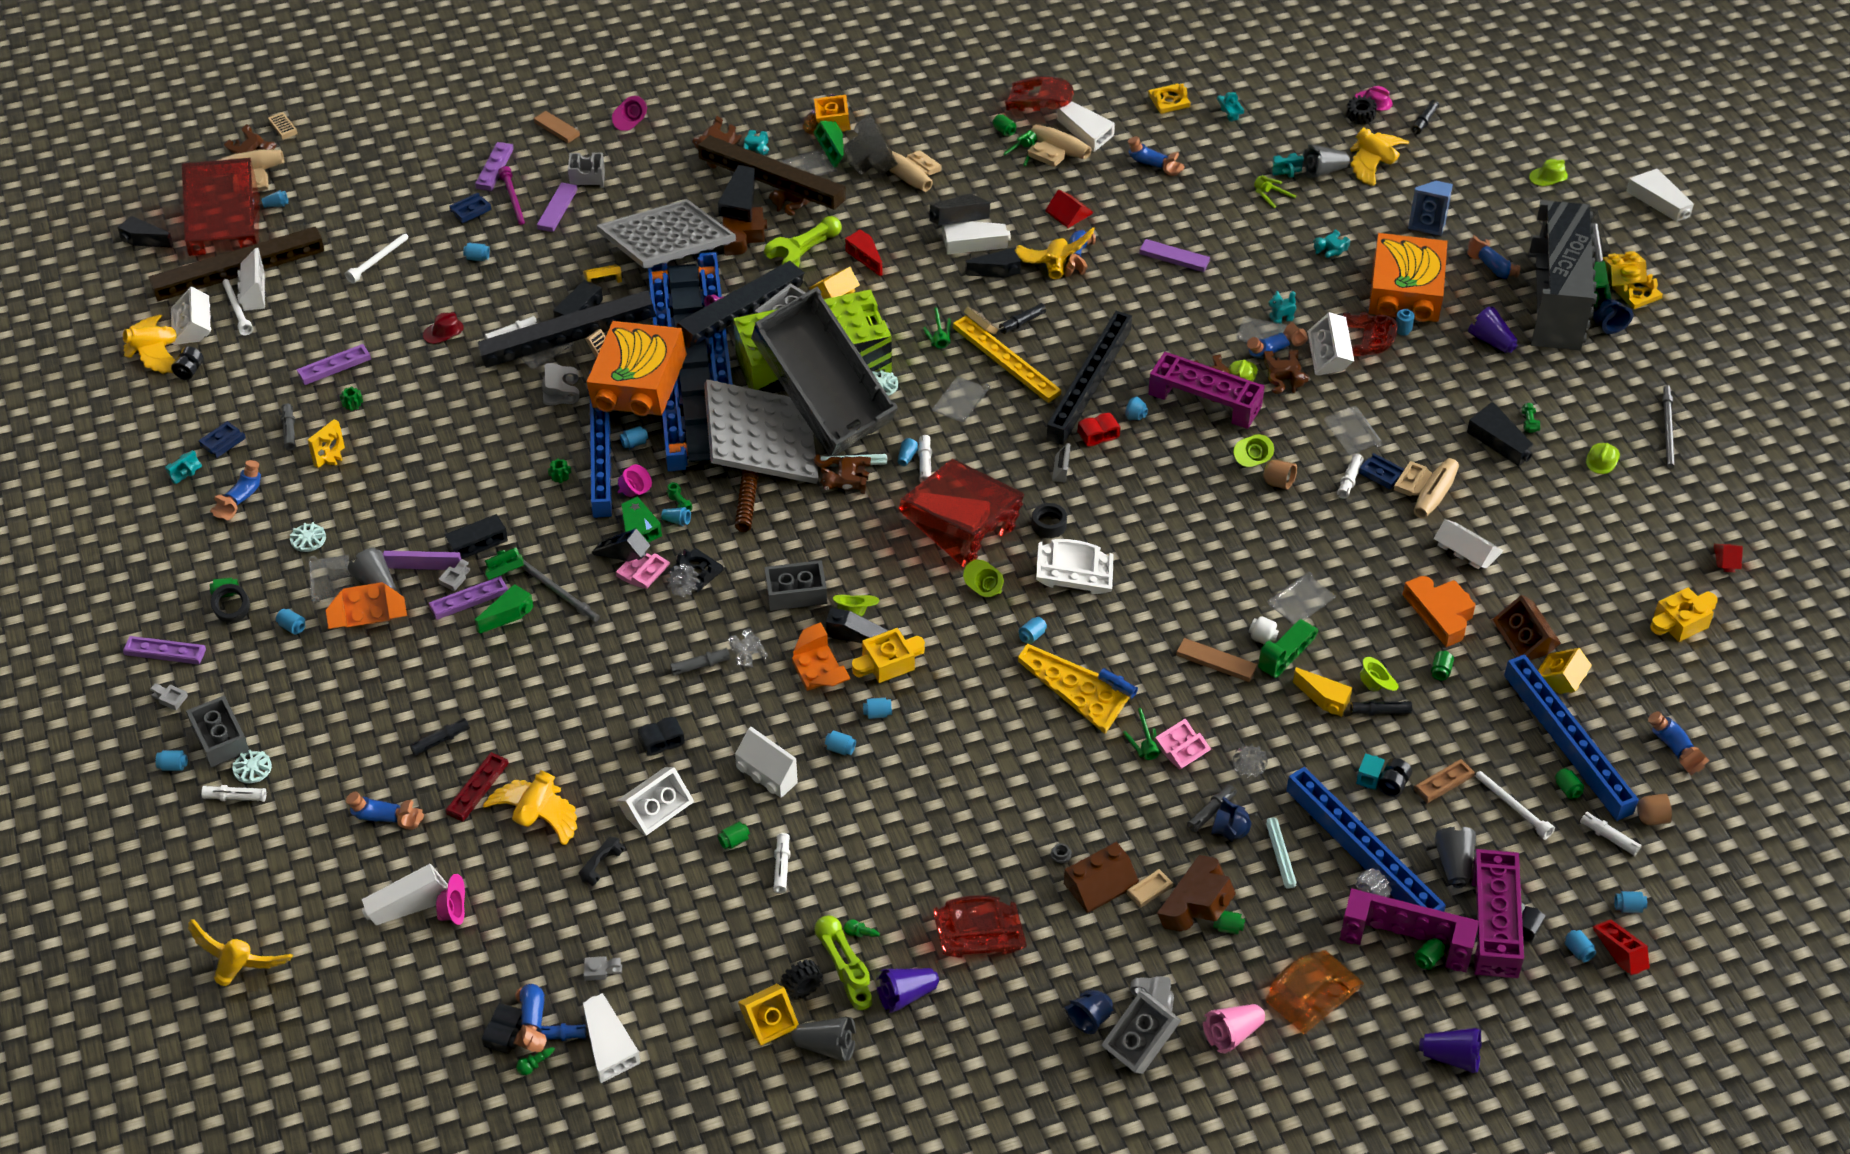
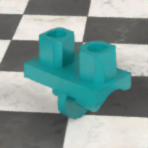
M1227 92L1226 96H1217L1221 110L1226 112L1229 121L1238 120L1239 115L1244 114V109L1238 102L1236 93Z
M1296 153L1289 154L1288 158H1282L1280 155L1274 156L1273 176L1287 174L1289 178H1292L1295 172H1302L1303 156H1297Z
M191 450L187 454L181 455L174 463L165 466V470L172 482L177 484L187 476L192 477L195 475V471L202 467V464L199 462L196 452Z

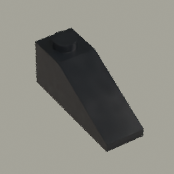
M130 216L118 226L120 239L133 246L168 248L174 246L169 232L136 217Z
M1013 248L965 260L966 276L1006 278L1021 273V260Z
M636 528L601 540L592 551V554L629 562L635 559H642L646 555V550L650 547V544Z
M837 608L830 609L826 620V633L828 637L862 643L865 639L888 631L851 611Z

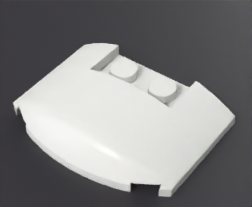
M1054 539L1051 540V543L1043 546L1042 542H1039L1036 580L1051 588L1057 585L1089 590L1091 594L1111 592L1113 554L1109 553V556L1100 551L1101 547L1077 540Z

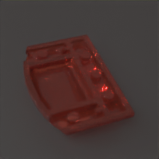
M978 895L947 901L945 906L939 910L937 907L934 908L933 915L943 954L956 958H962L963 955L993 952H1003L1005 955L1026 948L1027 944L1016 903L1011 901L1010 905L1000 902L999 897Z

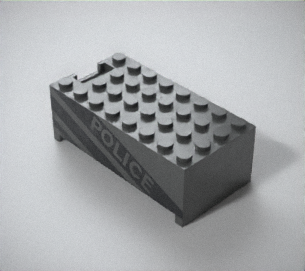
M1540 200L1536 219L1543 221L1540 235L1532 236L1529 249V257H1536L1537 320L1531 338V346L1581 350L1582 344L1586 343L1587 333L1585 332L1586 330L1589 331V317L1593 316L1592 304H1596L1597 294L1594 293L1596 282L1593 281L1596 270L1593 269L1595 258L1592 257L1594 256L1595 247L1592 246L1594 242V235L1592 234L1593 223H1591L1593 212L1590 211V204Z
M818 286L755 322L751 339L828 456H836L851 447L856 441L868 434L874 433L892 421L898 409L895 402L892 403L821 296ZM858 422L861 423V424H859L858 426L854 427L853 429L848 430V428H850L851 426L855 425L856 423H858Z

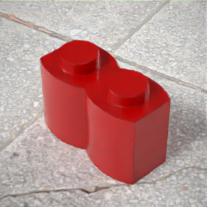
M1103 413L1095 418H1085L1078 422L1077 432L1087 446H1095L1103 441H1112L1118 438L1121 427L1111 413Z

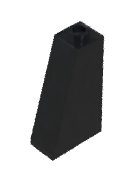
M738 165L718 202L719 216L751 223L755 189L754 168Z
M966 194L930 204L929 221L937 225L989 219L990 202L973 194Z
M1491 402L1469 420L1468 434L1517 466L1531 459L1533 455L1532 442L1495 403Z

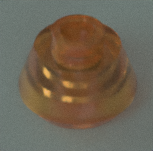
M815 113L808 115L803 123V130L811 135H814L813 132L819 124L816 121Z

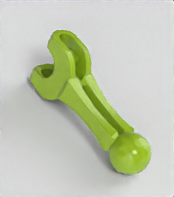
M827 216L815 228L800 236L790 239L784 237L773 239L765 246L764 254L769 259L783 257L782 264L791 261L799 267L800 257L818 243L826 241L827 237L833 238L839 235L842 228L841 222L834 216Z
M830 915L821 917L815 924V934L822 941L823 946L831 956L839 979L844 984L846 994L852 1006L856 1010H865L872 1005V995L868 988L870 984L869 972L864 962L855 955L849 946L840 921ZM834 941H837L849 964H845L833 944ZM863 994L866 1000L860 1002L856 999V996Z

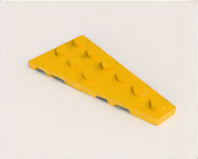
M1028 643L1018 656V662L1104 734L1107 733L1129 699L1127 695L1118 690H1113L1112 686L1099 680L1098 673Z

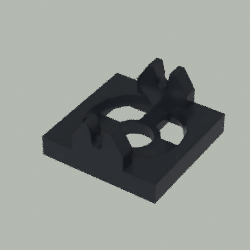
M694 548L691 552L684 549L683 555L679 553L676 564L669 569L672 576L696 592H699L724 571L723 565L697 548ZM692 560L703 561L700 565H692L691 563H689ZM683 567L689 570V574L686 576L682 572ZM693 569L702 570L700 574H693L691 571Z

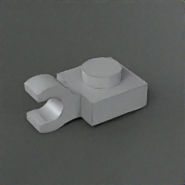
M461 559L455 568L449 566L438 579L439 584L455 591L466 579L465 575L470 571V568L466 567L469 563Z
M155 683L150 688L154 692L152 694L153 698L158 699L160 704L177 710L188 697L186 691L169 685L166 689Z
M606 956L585 958V981L607 979V974L622 973L621 958H612L608 962Z

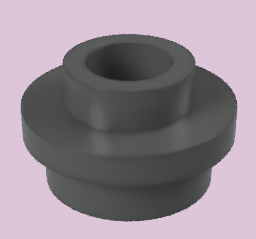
M1059 843L1052 848L1051 858L1054 862L1063 864L1071 859L1072 853L1066 844Z

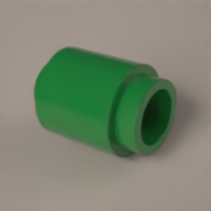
M998 114L993 119L992 124L994 128L1006 137L1016 132V123L1005 115Z
M232 577L213 579V583H210L211 595L218 587L224 584L239 586L238 579H233ZM227 593L221 598L233 597L236 593Z
M1439 651L1435 654L1431 667L1432 676L1435 679L1443 681L1450 676L1454 656L1448 651Z
M1564 768L1557 772L1555 775L1556 784L1567 798H1578L1582 795L1584 784L1573 771Z
M738 821L721 830L717 837L724 849H732L747 841L750 831L745 823L742 824Z
M1223 911L1219 919L1214 921L1213 928L1218 929L1219 932L1238 935L1239 931L1244 929L1245 919L1241 918L1242 914Z
M1437 938L1427 940L1415 953L1417 965L1422 969H1432L1444 955L1446 948L1443 942Z

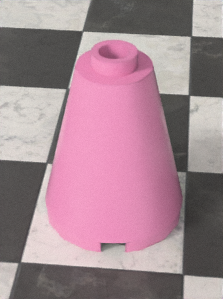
M1256 1004L1211 1010L1204 1016L1207 1018L1203 1022V1029L1210 1045H1216L1219 1048L1216 1051L1225 1054L1232 1051L1264 1023L1265 1013Z

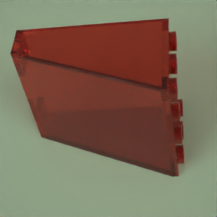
M251 158L183 163L185 243L189 256L206 254L204 241L238 238L240 249L248 247L243 243L245 240L252 241V245L258 244L260 194ZM193 245H199L201 249L193 250Z
M952 458L901 498L899 511L962 567H965L971 561L978 558L977 554L982 546L981 541L985 534L993 532L1001 521L1003 522L999 532L1001 537L1007 532L1010 533L1016 527L1015 522L1020 515L1019 510L1023 506L1022 501L1025 494Z

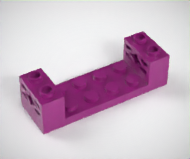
M1164 351L1150 373L1148 395L1165 400L1173 387L1232 407L1231 423L1249 429L1262 407L1265 386Z
M1476 849L1471 870V884L1476 886L1477 920L1479 921L1478 944L1474 955L1475 975L1519 978L1524 961L1519 853Z
M1351 888L1339 940L1361 945L1365 925L1376 929L1392 931L1396 934L1411 936L1419 940L1437 938L1444 945L1450 946L1445 967L1467 973L1479 921Z

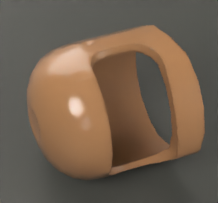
M1281 460L1269 461L1264 469V481L1270 486L1288 490L1295 481L1297 464ZM1291 468L1289 481L1286 483L1287 475Z
M1666 793L1644 796L1639 800L1637 812L1642 823L1645 825L1671 823L1672 810Z

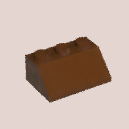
M1520 595L1492 619L1516 657L1525 654L1529 660L1547 656L1561 644L1535 603L1523 595Z
M1117 842L1064 870V885L1087 913L1123 895L1129 888L1139 883L1129 856Z

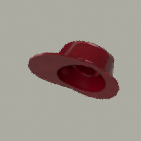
M454 312L440 313L436 316L434 324L425 329L423 338L431 344L441 343L460 334L464 326L457 319Z

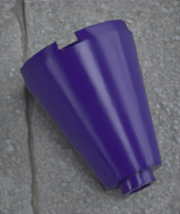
M1493 306L1485 308L1476 317L1475 325L1471 323L1468 328V332L1471 335L1504 353H1511L1518 346L1516 344L1517 338Z
M931 968L882 969L878 971L876 980H880V986L877 987L879 999L885 1009H890V1013L896 1012L937 988V984H939L938 974Z
M1470 1028L1425 1034L1424 1038H1420L1419 1051H1423L1425 1057L1471 1073H1477L1481 1057L1479 1056L1482 1044L1481 1029Z

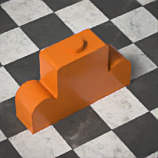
M1420 576L1405 582L1403 596L1444 646L1449 647L1462 641L1467 621L1473 618L1476 606L1470 595L1455 580L1438 587H1434L1433 580L1426 576Z

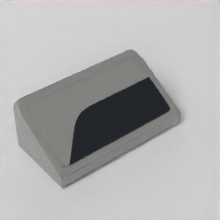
M1069 443L1055 456L1053 482L1065 483L1067 480L1070 458Z

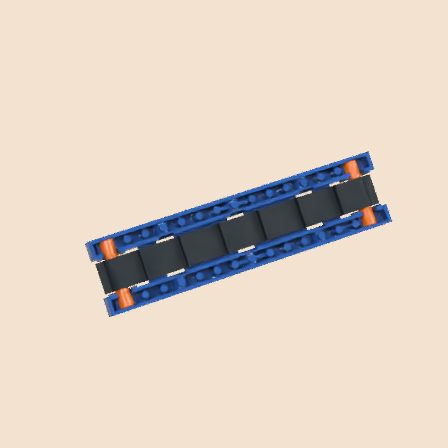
M716 252L700 253L698 257L699 268H697V264L668 266V271L667 263L656 264L648 268L651 300L656 313V317H653V325L676 328L679 321L702 309L706 296L716 295L722 297ZM669 283H670V288H671V294H668V292H670V291H669ZM670 308H673L674 317L672 318L670 316ZM726 327L721 332L718 331L710 338L702 340L698 345L690 348L685 346L687 355L662 415L668 471L686 470V466H688L687 456L689 462L711 460L704 384L707 379L733 385ZM707 353H710L711 363L708 362ZM680 406H683V417H681Z

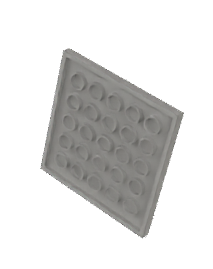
M688 199L597 225V231L643 268H651L656 264H664L673 259H682L684 256L698 254L704 250H712L717 246L728 245L736 241V235Z
M706 379L704 389L711 463L814 484L817 483L819 478L817 465L814 463L816 454L813 431L790 397Z

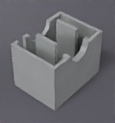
M569 153L568 174L570 184L600 185V188H604L605 167L603 153H592L590 157H583L580 153Z

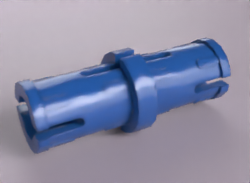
M1103 668L1098 675L1099 680H1102L1112 686L1113 690H1118L1131 699L1138 691V687L1133 686L1125 681L1124 677L1117 676L1106 668Z
M561 1023L558 1026H541V1033L546 1036V1040L586 1039L587 1028L586 1024L566 1025V1023Z

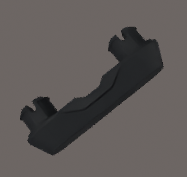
M609 836L578 873L582 882L587 881L591 886H594L599 881L600 875L595 872V869L600 860H603L610 852L617 857L625 850V846L619 842L620 838Z

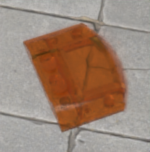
M1326 950L1312 952L1291 962L1276 976L1270 986L1266 1002L1301 1033L1305 1034L1364 985V982Z

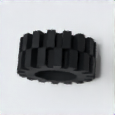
M1358 95L1357 98L1354 96L1347 104V118L1351 122L1355 121V124L1360 122V125H1363V122L1368 124V122H1372L1375 119L1377 103L1374 99L1371 100V97L1366 98L1365 95L1363 97Z
M805 959L803 963L799 961L797 965H791V969H787L785 971L786 974H783L781 984L785 987L790 998L798 999L799 997L801 999L804 995H810L809 992L816 991L815 988L819 987L820 983L823 982V975L814 961Z

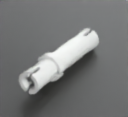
M535 316L522 321L517 320L514 324L485 334V338L488 339L537 324L535 323L537 320Z
M928 435L919 437L918 456L920 457V482L922 484L931 482L932 449L930 448L931 438Z
M1359 454L1352 456L1345 476L1340 480L1341 485L1337 495L1342 499L1348 498L1351 488L1355 485V478L1364 460Z
M221 785V787L203 786L201 793L203 799H220V801L231 799L265 802L266 800L265 788H234L227 785Z
M1588 811L1580 821L1581 824L1594 830L1596 835H1602L1633 856L1638 853L1642 846L1609 826L1607 821H1601Z
M786 833L777 835V847L774 851L776 862L773 889L776 893H785L787 891V868L791 852L789 851L790 836Z

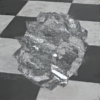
M680 564V567L674 566L673 572L668 571L671 576L666 579L669 582L667 587L672 590L674 595L685 597L686 594L692 595V589L698 590L695 584L700 582L697 579L699 574L694 571L692 566Z
M1243 744L1242 748H1237L1233 756L1235 771H1239L1240 776L1246 774L1248 778L1251 775L1257 778L1259 773L1263 774L1268 763L1266 751H1261L1260 746L1253 747V744L1249 747Z
M1368 869L1356 878L1357 883L1355 885L1360 891L1384 897L1391 896L1390 892L1392 889L1388 885L1390 882L1386 880L1385 875H1382L1379 870Z

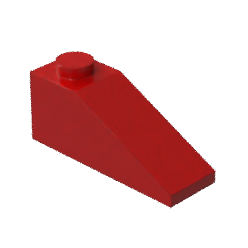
M860 229L845 238V251L877 275L882 276V260L872 237Z
M1613 920L1593 926L1594 932L1619 967L1630 975L1639 974L1641 971L1650 969L1648 946Z

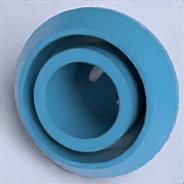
M1139 397L1131 398L1125 411L1127 419L1141 420L1145 418L1148 413L1146 403Z

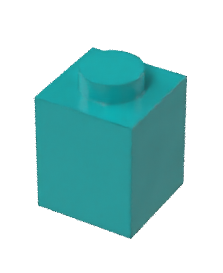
M1365 753L1358 771L1356 784L1376 790L1378 779L1383 772L1385 759Z

